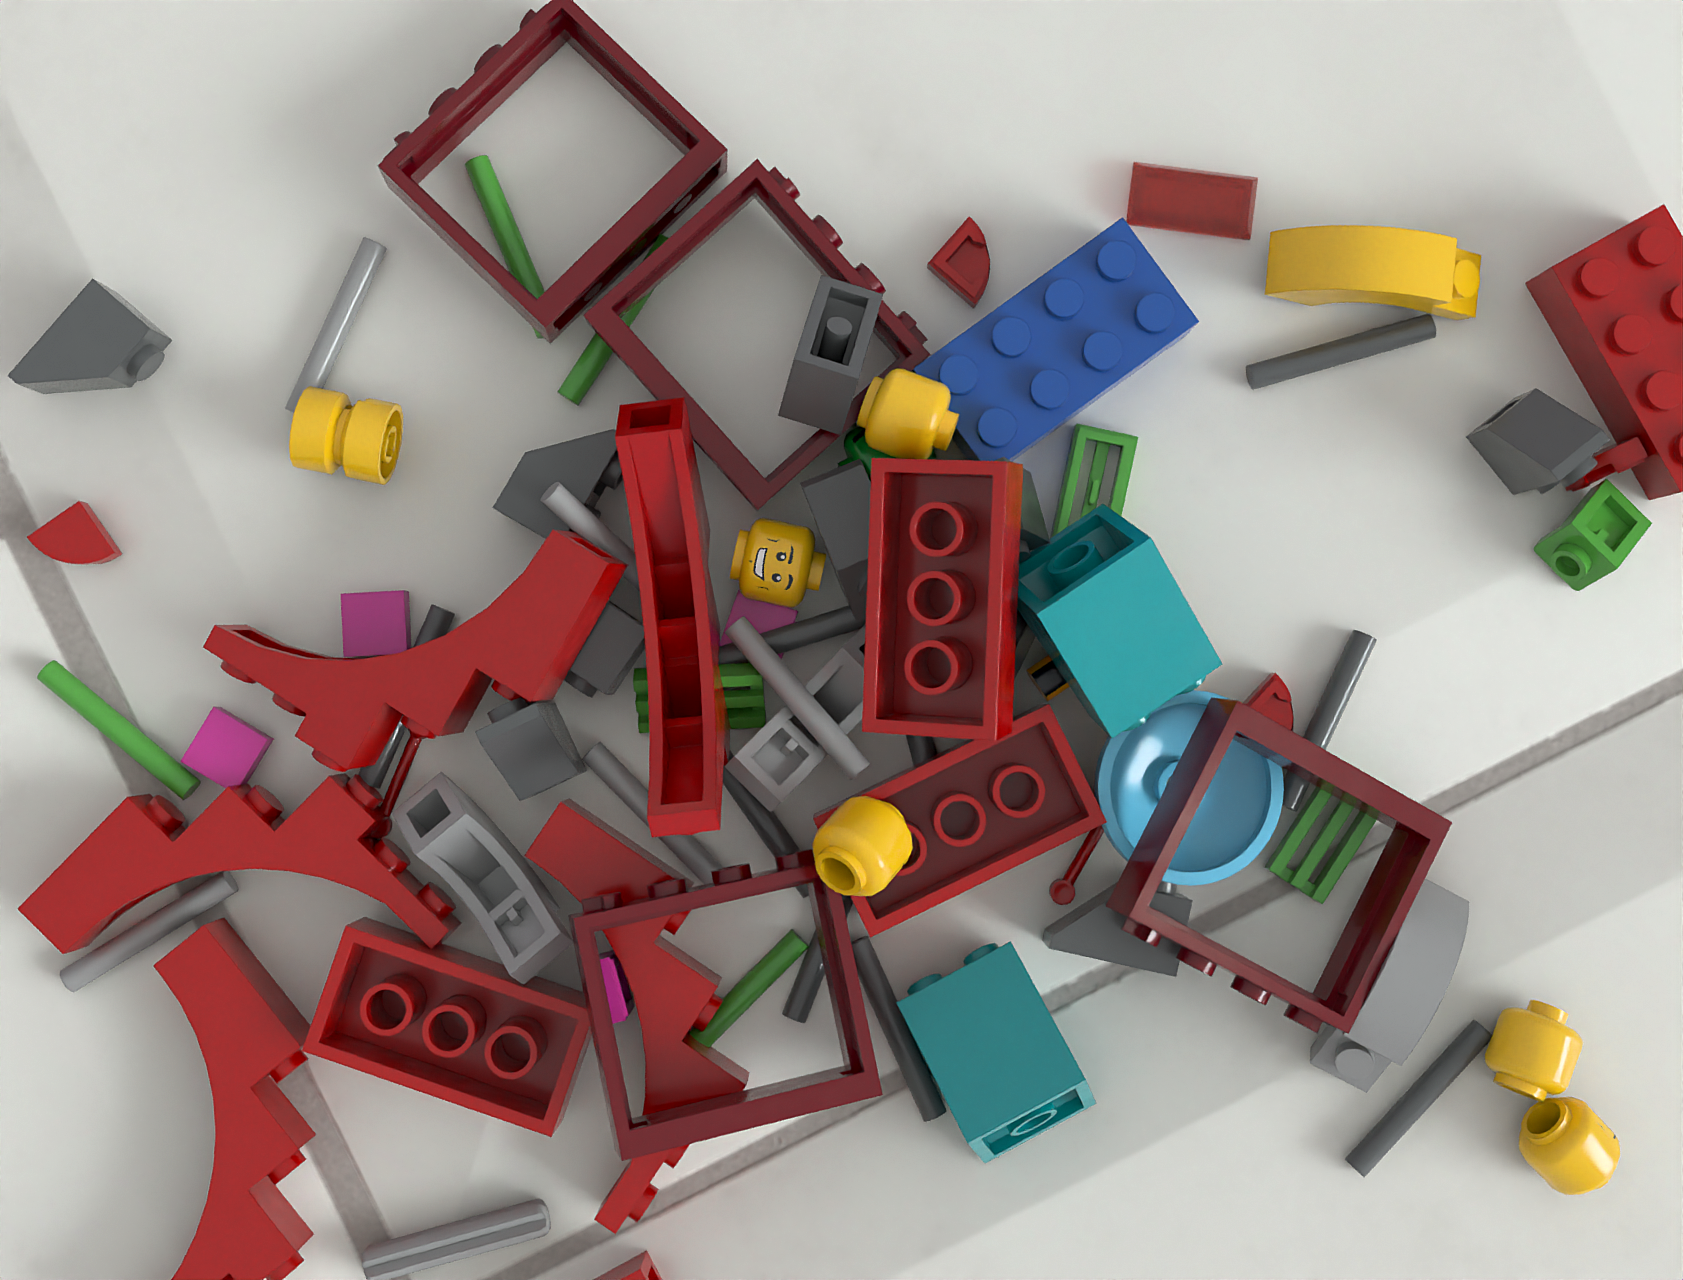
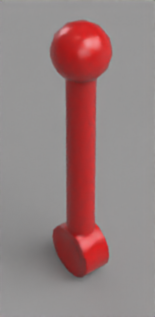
M408 729L410 737L380 806V810L388 817L392 813L422 739L426 738ZM387 818L371 837L379 839L387 836L392 830V820Z
M1102 825L1090 830L1064 877L1053 881L1050 885L1049 894L1056 904L1067 905L1073 901L1075 897L1073 885L1104 833Z

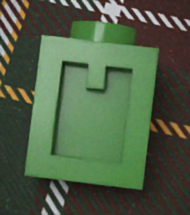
M1605 479L1588 491L1560 527L1538 541L1534 546V551L1573 590L1580 591L1618 569L1651 526L1652 522L1608 479Z

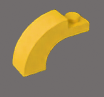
M1327 225L1270 232L1265 295L1308 306L1331 303H1377L1406 307L1453 320L1476 318L1481 255L1457 248V238L1404 228Z

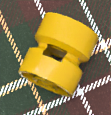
M312 386L307 387L297 402L290 429L289 452L292 465L297 468L331 475L342 465L346 477L385 485L389 482L395 470L401 448L403 434L402 408L397 403L368 398L365 401L358 400L352 407L350 399L345 393Z

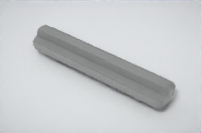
M534 1199L369 1245L361 1256L364 1274L367 1280H389L545 1236L549 1229H551L550 1215L545 1202L542 1199Z

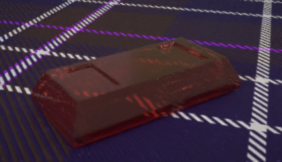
M1133 162L1126 222L1131 226L1250 240L1258 177Z

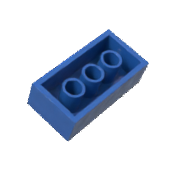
M1122 217L913 368L912 372L941 382L949 388L951 399L948 410L959 414L952 439L967 460L995 461L1005 457L1013 462L1184 338L1198 324L1199 320Z

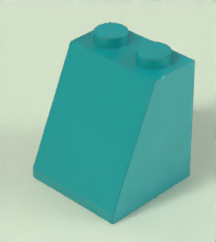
M1101 504L1050 538V543L1032 550L1030 558L1019 564L1018 611L1088 715L1111 738H1114L1121 732L1130 731L1141 726L1148 720L1151 712L1176 695L1193 691L1203 683L1206 675L1222 665L1220 658L1152 538L1104 504Z
M1011 941L1001 947H998L996 943H991L976 949L964 959L965 966L945 977L937 973L920 979L907 990L908 997L896 1002L965 1140L984 1163L997 1158L1096 1104L1082 1071Z

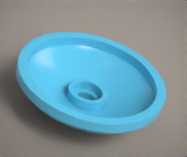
M1197 690L1176 695L1151 712L1148 720L1141 726L1130 731L1121 732L1114 738L1107 737L1096 766L1094 794L1107 823L1102 824L1103 830L1112 846L1127 862L1166 788L1167 780L1172 776L1211 697L1229 698ZM1232 739L1161 881L1177 885H1204L1226 879L1250 864L1270 840L1281 814L1284 794L1282 767Z

